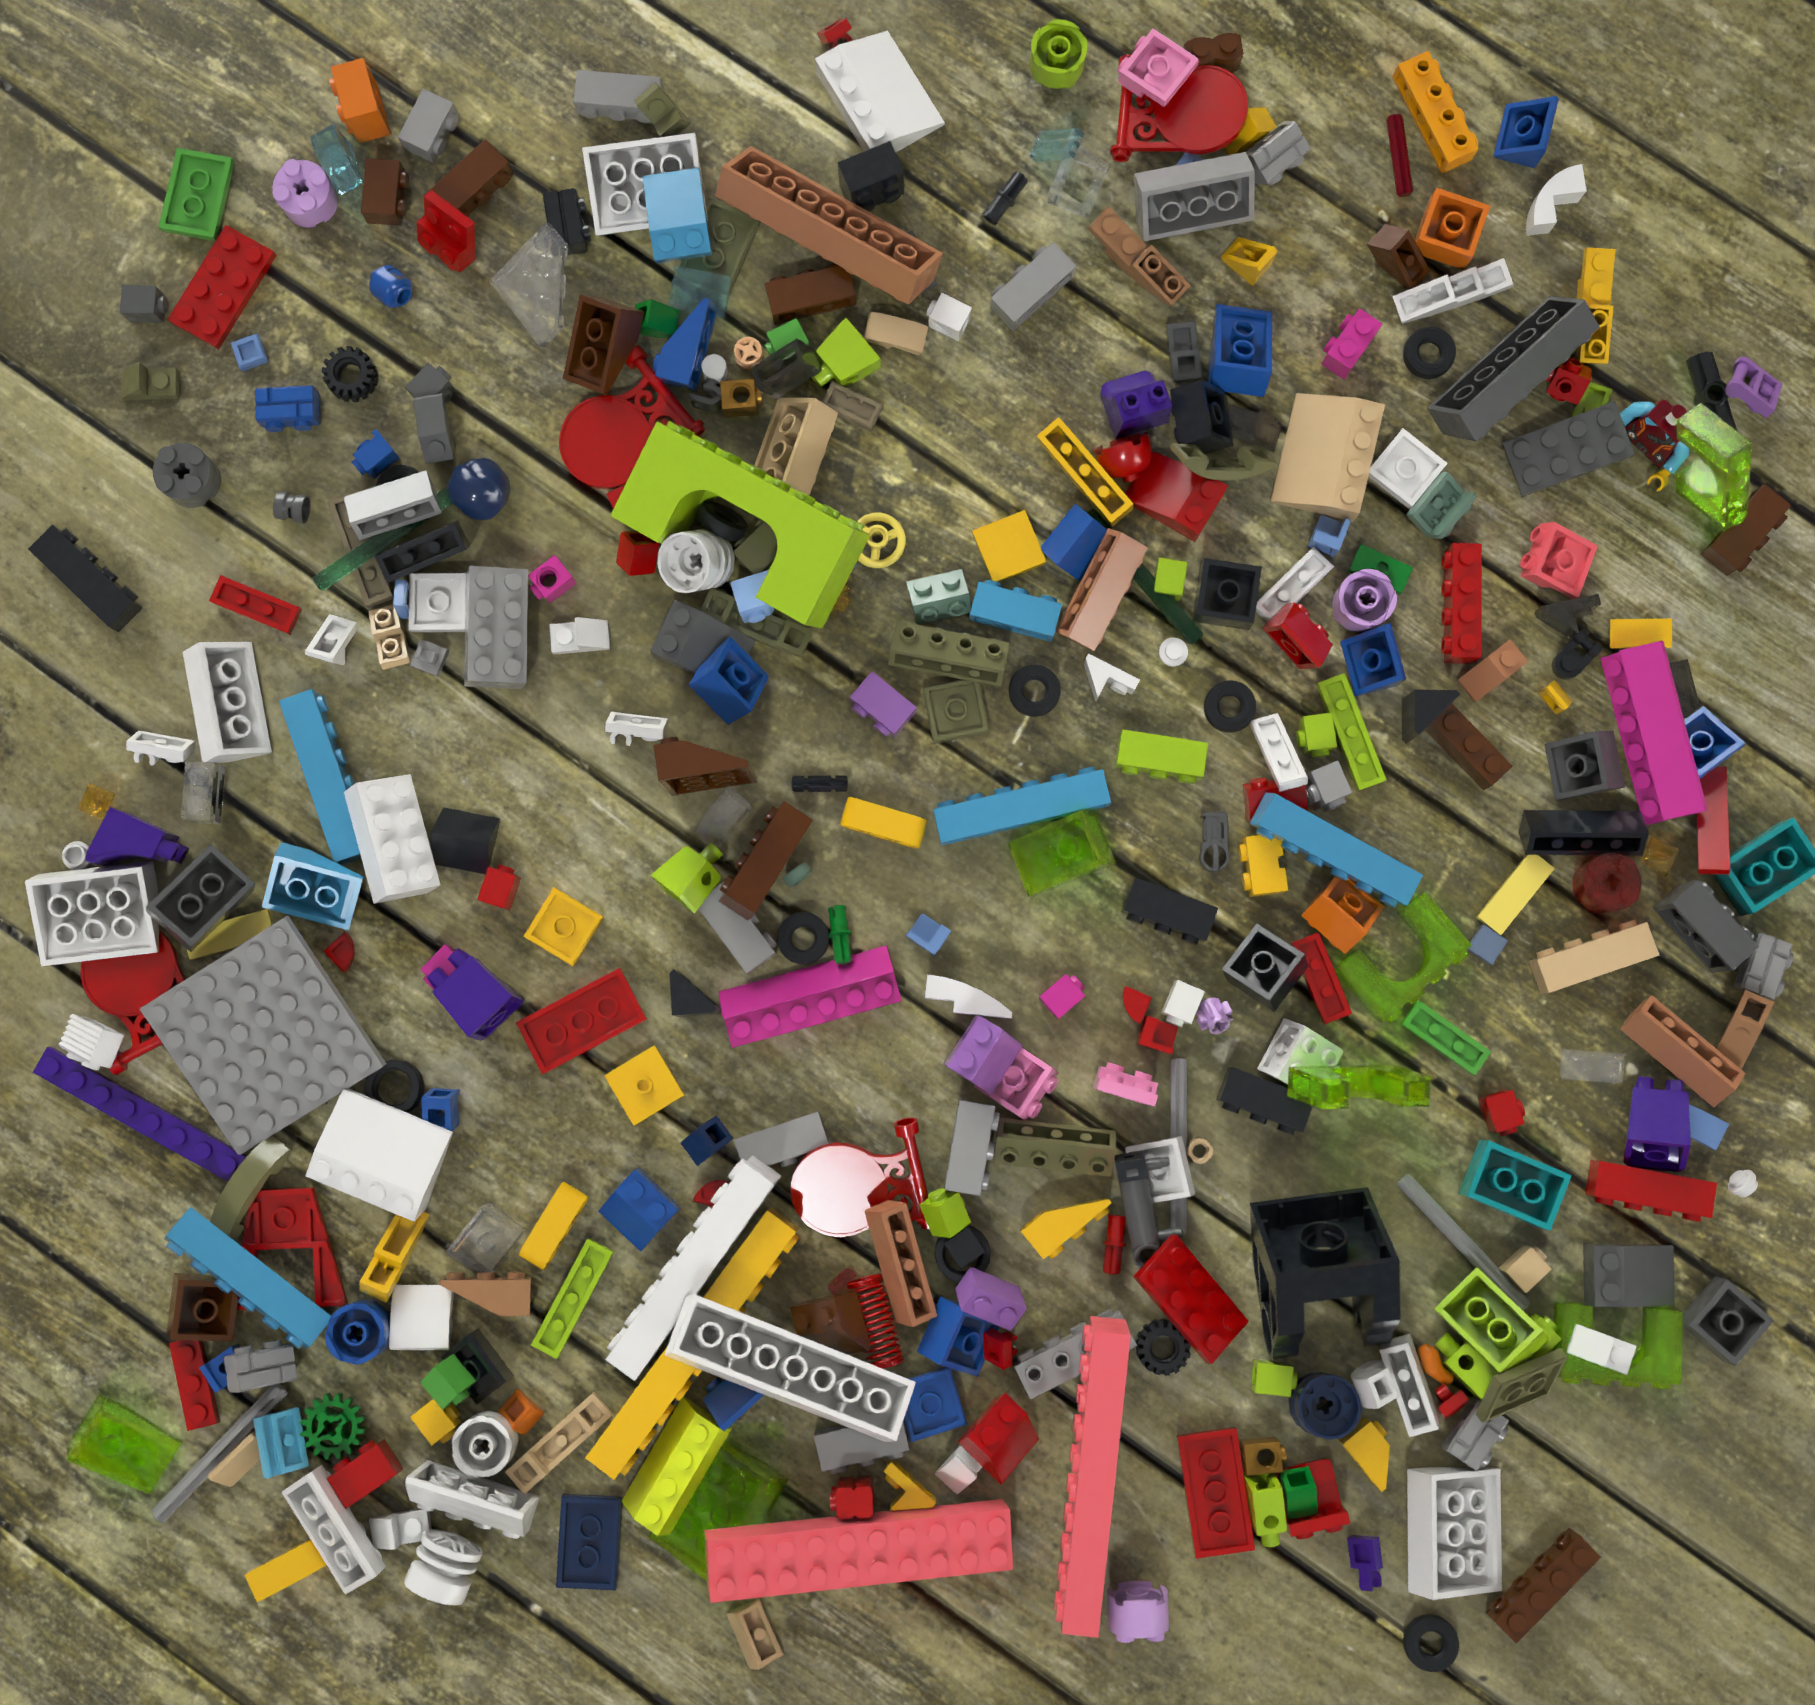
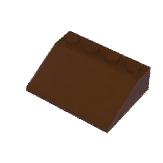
M678 737L663 738L660 740L661 744L653 745L658 780L672 796L757 783V777L748 760L684 740L678 741Z

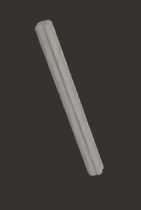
M1184 1058L1171 1059L1170 1138L1182 1136L1187 1156V1060ZM1187 1197L1170 1200V1228H1182L1183 1235L1187 1233Z
M1405 1174L1398 1180L1397 1185L1475 1268H1479L1523 1311L1530 1305V1301L1410 1174Z
M282 1384L272 1385L153 1508V1517L161 1523L166 1522L208 1478V1474L255 1429L253 1418L269 1414L287 1396L286 1388Z

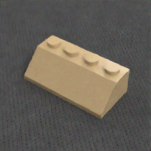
M778 397L754 466L766 471V474L790 484L792 488L810 495L821 461L825 455L830 435L834 429L838 412L816 398Z

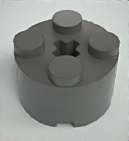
M177 443L165 446L159 450L153 466V478L156 487L180 506L187 508L201 507L212 496L215 497L220 489L221 474L214 461L201 449L192 444Z

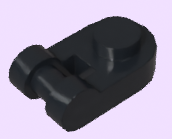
M1581 628L1552 660V671L1560 679L1568 680L1580 674L1604 648L1598 641L1595 643L1588 637L1589 633L1584 628ZM1578 645L1587 651L1583 656L1574 650Z

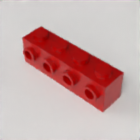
M1452 543L1443 552L1441 559L1442 569H1444V580L1441 586V594L1444 597V608L1441 614L1444 636L1441 641V652L1444 654V663L1473 664L1481 658L1482 544Z

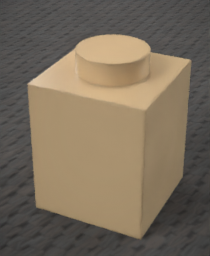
M1522 1245L1499 1267L1505 1276L1525 1294L1552 1270L1546 1263L1548 1260L1547 1256L1538 1247L1532 1248L1526 1245Z

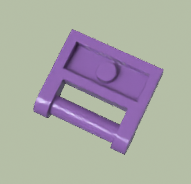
M1739 357L1734 363V375L1732 380L1727 383L1725 392L1730 398L1739 397L1752 412L1760 413L1767 418L1775 411L1783 384L1751 359ZM1746 375L1751 378L1749 386L1744 383Z

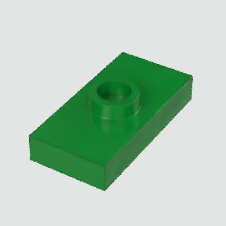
M1360 544L1347 572L1353 574L1363 569L1378 570L1390 579L1394 591L1396 590V594L1400 595L1413 567Z

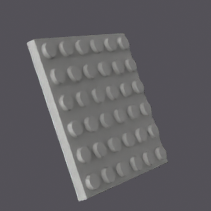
M289 916L282 918L140 1008V1011L238 1155L243 1154L262 1140L267 1139L340 1094L343 1089H348L386 1065V1062Z

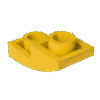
M1610 619L1611 649L1632 648L1658 641H1664L1665 648H1672V619Z

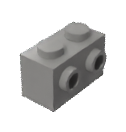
M1339 761L1325 765L1307 774L1308 806H1313L1314 811L1323 808L1324 812L1333 810L1346 803L1345 797L1352 793Z

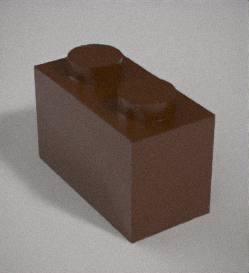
M366 158L361 214L368 224L401 226L402 216H405L407 212L404 189L409 187L408 171H405L400 160Z

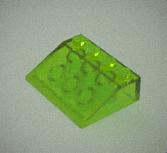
M725 1440L671 1534L657 1536L650 1532L648 1537L707 1581L705 1530L765 1524L789 1479L768 1464Z

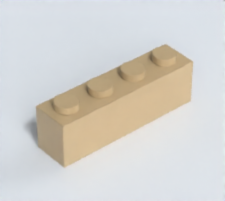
M1634 919L1619 924L1620 930L1609 933L1608 929L1592 933V940L1582 943L1581 938L1563 943L1565 949L1555 952L1552 947L1537 952L1538 958L1530 960L1529 963L1540 993H1550L1659 956L1648 923L1637 924Z

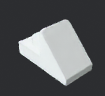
M329 614L305 650V655L345 665V648L357 631V622Z
M575 617V622L549 624L551 652L553 655L610 650L607 620Z
M1089 653L1085 659L1084 667L1095 701H1097L1106 682L1112 684L1110 688L1119 694H1133L1140 679Z
M1575 1324L1566 1352L1627 1375L1636 1346Z
M959 1445L935 1472V1475L955 1494H958L977 1478V1472L982 1466Z
M420 1508L369 1518L372 1545L377 1549L394 1550L402 1544L419 1542L423 1532L432 1529L430 1511Z

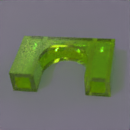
M1700 403L1677 419V439L1701 457L1704 462L1697 459L1676 474V493L1725 532L1733 525L1736 526L1742 523L1747 516L1752 442Z
M1426 892L1418 894L1409 902L1408 906H1404L1397 912L1417 935L1423 947L1424 957L1422 965L1412 978L1402 982L1385 977L1360 949L1354 950L1334 967L1336 975L1378 1023L1385 1022L1386 1020L1389 1023L1394 1021L1403 1013L1401 1007L1408 1001L1411 1004L1424 995L1425 992L1422 989L1428 983L1436 984L1447 974L1444 969L1451 963L1456 966L1469 955L1466 950L1472 944Z
M1396 1065L1289 1067L1287 1096L1319 1109H1349V1097L1378 1099L1401 1107H1429L1431 1077Z
M1554 1301V1323L1558 1327L1556 1333L1562 1340L1553 1347V1351L1561 1348L1567 1355V1360L1559 1374V1377H1562V1382L1580 1384L1581 1379H1592V1384L1609 1386L1611 1381H1622V1386L1640 1387L1641 1382L1652 1383L1651 1387L1658 1389H1670V1384L1681 1385L1682 1311L1672 1308L1643 1307L1642 1342L1638 1352L1632 1358L1628 1374L1626 1375L1566 1352L1575 1324L1592 1329L1593 1306L1585 1303Z

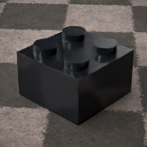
M891 141L837 162L839 186L845 199L869 212L876 205L884 202H895L904 194V171Z
M1203 380L1170 390L1171 413L1175 417L1176 423L1174 436L1178 444H1195L1204 454L1234 446L1224 390Z
M1204 558L1199 570L1192 622L1249 630L1255 620L1262 567Z
M1256 924L1222 968L1227 982L1275 1012L1309 965L1304 953Z

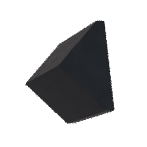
M1413 690L1402 699V740L1408 743L1420 735L1460 693L1457 690Z
M443 807L431 831V851L435 865L486 875L488 867L491 866L501 819Z
M673 969L669 973L672 1016L717 1015L722 1012L721 1008L681 972Z
M479 1328L468 1334L441 1357L445 1360L454 1354L476 1380L467 1390L476 1405L514 1376Z

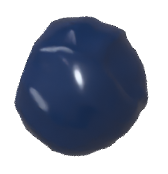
M478 458L466 461L456 466L452 471L447 485L449 500L459 511L468 517L481 521L489 520L496 516L508 501L510 492L509 478L502 468L490 459Z

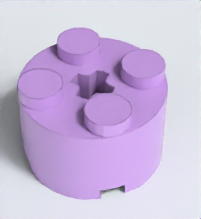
M290 159L284 163L274 178L273 197L286 216L296 225L306 228L316 227L315 224L323 221L327 222L334 215L338 206L335 187L324 170L316 163L308 160Z
M1363 569L1349 575L1337 588L1333 596L1332 607L1335 620L1346 629L1357 633H1364L1381 626L1391 616L1397 603L1396 590L1394 591L1390 579L1384 573L1374 569ZM1361 597L1366 598L1365 603L1368 604L1367 606L1362 604Z
M1125 1581L1118 1583L1117 1590L1113 1591L1112 1586L1108 1588V1628L1112 1633L1116 1634L1117 1641L1129 1643L1133 1642L1134 1638H1147L1149 1641L1158 1642L1165 1639V1633L1169 1630L1168 1590L1165 1586L1160 1585L1159 1590L1152 1588V1582Z

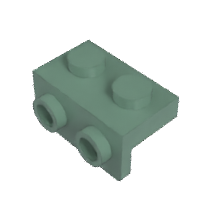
M1441 472L1406 515L1426 538L1443 539L1453 531L1454 525L1460 517L1471 509V504L1477 496L1474 492L1464 491L1448 472Z
M962 569L906 581L917 625L968 614L971 611L969 591Z

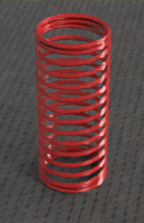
M874 1274L847 1282L846 1286L847 1289L867 1286L852 1290L857 1293L880 1288L873 1292L859 1295L858 1299L883 1294L859 1303L862 1306L872 1302L884 1301L877 1305L863 1308L861 1311L866 1312L872 1309L884 1308L875 1313L863 1315V1319L887 1314L881 1318L864 1322L865 1326L880 1321H888L879 1326L866 1328L867 1332L891 1327L885 1331L868 1335V1338L871 1339L884 1334H892L883 1339L870 1341V1346L884 1341H895L863 1352L867 1354L888 1347H896L890 1351L877 1353L865 1358V1360H872L888 1354L899 1353L895 1356L869 1363L886 1369L904 1362V1356H902L903 1352L898 1350L901 1345L896 1344L899 1341V1338L895 1337L897 1332L892 1331L896 1325L891 1324L894 1321L893 1318H890L892 1312L887 1311L890 1309V1305L886 1304L889 1299L883 1298L887 1295V1292L882 1291L885 1289V1286L880 1285L884 1281L883 1277H881L882 1274Z

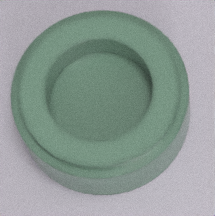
M804 862L789 872L783 880L788 887L792 888L812 873V869L807 862Z

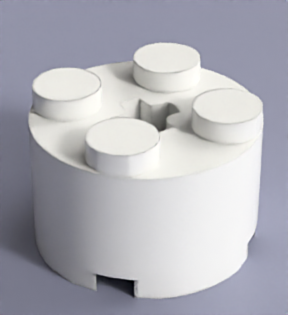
M491 1410L479 1412L461 1424L454 1433L452 1439L453 1460L456 1466L468 1476L489 1477L495 1475L514 1457L519 1441L518 1434L513 1431L509 1422L502 1414ZM484 1439L489 1442L486 1449L481 1447Z

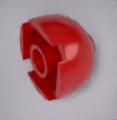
M1145 432L1142 436L1140 433L1110 441V447L1105 449L1100 445L1094 449L1097 462L1111 478H1123V482H1130L1140 478L1139 472L1146 469L1150 464L1152 447L1148 432Z

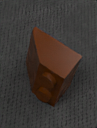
M174 1273L167 1324L169 1338L171 1340L233 1341L238 1295L232 1291L228 1294L223 1292L214 1284L216 1278L211 1275Z
M856 1291L814 1298L790 1307L796 1335L844 1354L871 1350Z

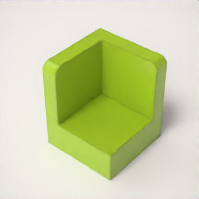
M1159 557L1154 574L1156 575L1154 592L1173 595L1174 601H1180L1183 595L1188 562Z

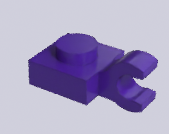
M1362 1535L1347 1537L1351 1568L1359 1569L1360 1590L1371 1592L1373 1587L1380 1588L1382 1586V1579L1377 1570L1383 1568L1379 1537Z

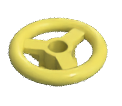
M879 512L867 514L858 520L859 523L864 525L862 531L870 534L867 544L872 548L870 558L861 553L858 561L870 568H885L895 563L903 554L906 545V536L901 524L894 517ZM873 521H882L889 524L893 529L887 531L882 525H873L868 528L866 524ZM879 535L883 539L881 542L875 543L872 538ZM897 538L895 551L889 557L879 560L881 548L885 547L888 541Z

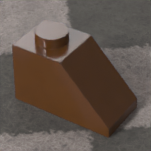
M1384 224L1367 243L1377 264L1407 290L1415 288L1430 272L1410 231L1407 229Z

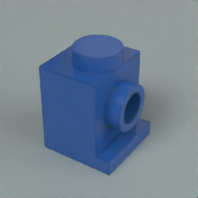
M376 429L371 432L375 437L362 442L357 447V451L352 454L355 459L351 461L362 475L367 472L373 479L400 459Z
M431 1088L421 1097L422 1119L453 1131L459 1125L458 1096L460 1095V1089Z
M239 1343L229 1347L199 1367L215 1393L228 1387L227 1373L223 1365L225 1356L235 1354L234 1348L240 1347Z

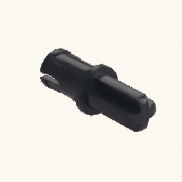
M1014 172L1004 187L995 192L996 197L986 210L983 211L982 216L990 224L996 226L1006 210L1015 205L1014 200L1028 183V179L1022 173Z

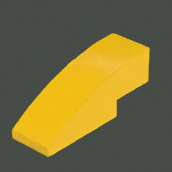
M423 1212L414 1222L395 1214L374 1251L372 1261L359 1282L361 1292L387 1303L429 1218L428 1213Z
M308 1539L281 1553L279 1556L253 1568L245 1574V1578L256 1601L259 1602L327 1565L311 1539Z

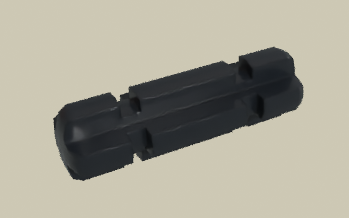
M831 775L808 776V778L793 776L791 787L794 792H804V790H808V792H831L832 790L846 792L848 790V778L845 775H835V778H831Z

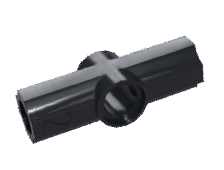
M1707 351L1688 358L1686 363L1696 392L1694 404L1703 414L1710 440L1718 441L1735 435L1738 431L1728 403L1729 397L1725 392L1727 384L1721 380L1713 352ZM1707 392L1713 393L1716 401L1711 400Z

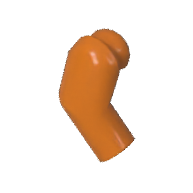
M1429 1344L1421 1345L1418 1349V1356L1420 1357L1424 1372L1441 1384L1450 1385L1454 1380V1374L1443 1367L1438 1350Z

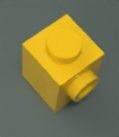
M434 1399L410 1417L431 1446L439 1440L442 1444L450 1440L456 1432L454 1428L461 1423L458 1418L460 1413L453 1403L442 1410Z

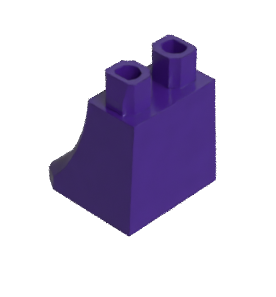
M1144 370L1103 384L1100 397L1115 440L1169 423L1172 404L1164 381H1157L1149 371Z
M110 807L86 853L85 860L101 866H109L119 861L137 858L153 859L162 862L169 860L182 864L189 848L177 843L179 836L133 814Z
M458 948L448 958L456 970L448 976L442 968L438 967L427 976V979L434 988L432 993L469 1038L482 1041L519 1009L524 1000L491 972L479 959L470 956Z
M1639 1076L1632 1090L1623 1162L1627 1166L1635 1168L1680 1172L1686 1168L1691 1147L1689 1093L1685 1092L1682 1080H1667L1665 1090L1654 1089V1079L1651 1077Z

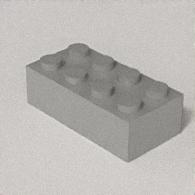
M1246 152L1134 174L1136 224L1143 241L1254 220L1255 170Z
M469 566L466 572L464 686L522 689L526 685L528 569Z

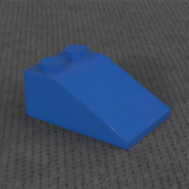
M702 299L664 344L661 353L656 354L653 362V371H656L655 377L664 383L693 391L698 390L702 374L701 366L707 354L718 310L717 306L710 299Z
M1216 304L1208 367V383L1224 390V392L1264 397L1272 374V312Z

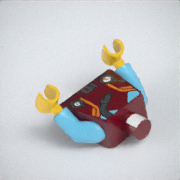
M1664 399L1656 403L1650 401L1634 402L1624 409L1620 416L1630 442L1658 468L1664 467L1662 471L1656 472L1647 481L1649 485L1655 478H1659L1661 480V487L1657 491H1660L1668 485L1670 473L1674 474L1689 456L1690 438L1688 434L1692 429V424L1686 419L1687 410L1682 405L1672 406Z

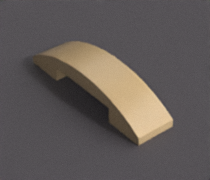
M593 1392L507 1469L505 1473L525 1495L585 1439L613 1416V1413L597 1394Z

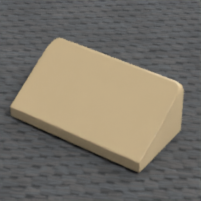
M253 1432L248 1435L208 1474V1478L225 1486L231 1487L235 1485L260 1460L256 1433Z
M755 1599L727 1613L734 1634L751 1670H759L783 1655L760 1599Z

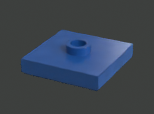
M942 1367L907 1378L916 1382L904 1417L910 1443L967 1425L951 1368Z

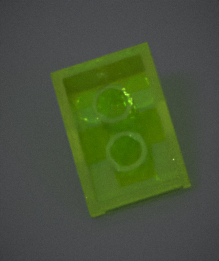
M1082 809L1008 843L1028 897L1087 876L1116 863L1095 809Z
M98 1394L67 1444V1461L150 1494L180 1447L181 1440L128 1406Z

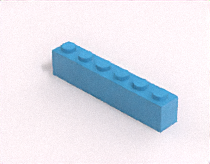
M309 689L279 700L333 861L342 866L361 859L344 792L353 786L355 781L351 775H347L344 766L348 764L343 749H338L335 738H338V732L334 723L328 720L326 712L329 711V706L324 695Z
M1088 767L1078 770L1079 775L1068 777L1067 773L1051 776L1050 782L1039 784V780L1022 783L1023 788L1011 791V787L1008 786L994 790L995 795L983 797L982 793L965 797V802L955 804L954 800L940 802L937 804L938 808L933 809L940 844L943 846L1108 807L1111 804V799L1103 769L1096 771L1095 767Z
M1275 793L1264 794L1249 823L1258 828L1256 831L1258 835L1268 840H1272L1273 837L1282 842L1281 847L1294 854H1297L1298 851L1307 855L1305 860L1318 867H1322L1324 864L1332 869L1330 874L1344 881L1349 878L1357 882L1355 885L1357 889L1367 894H1371L1372 891L1379 894L1381 902L1394 908L1397 904L1408 906L1423 877V874Z
M192 1207L186 1211L166 1234L165 1240L168 1241L166 1247L179 1257L185 1254L192 1260L190 1263L192 1268L202 1275L208 1272L216 1278L214 1284L227 1294L232 1291L240 1297L238 1303L250 1312H253L254 1309L264 1316L262 1321L275 1331L279 1327L288 1335L285 1339L296 1348L300 1349L303 1346L307 1349L328 1325L331 1315Z

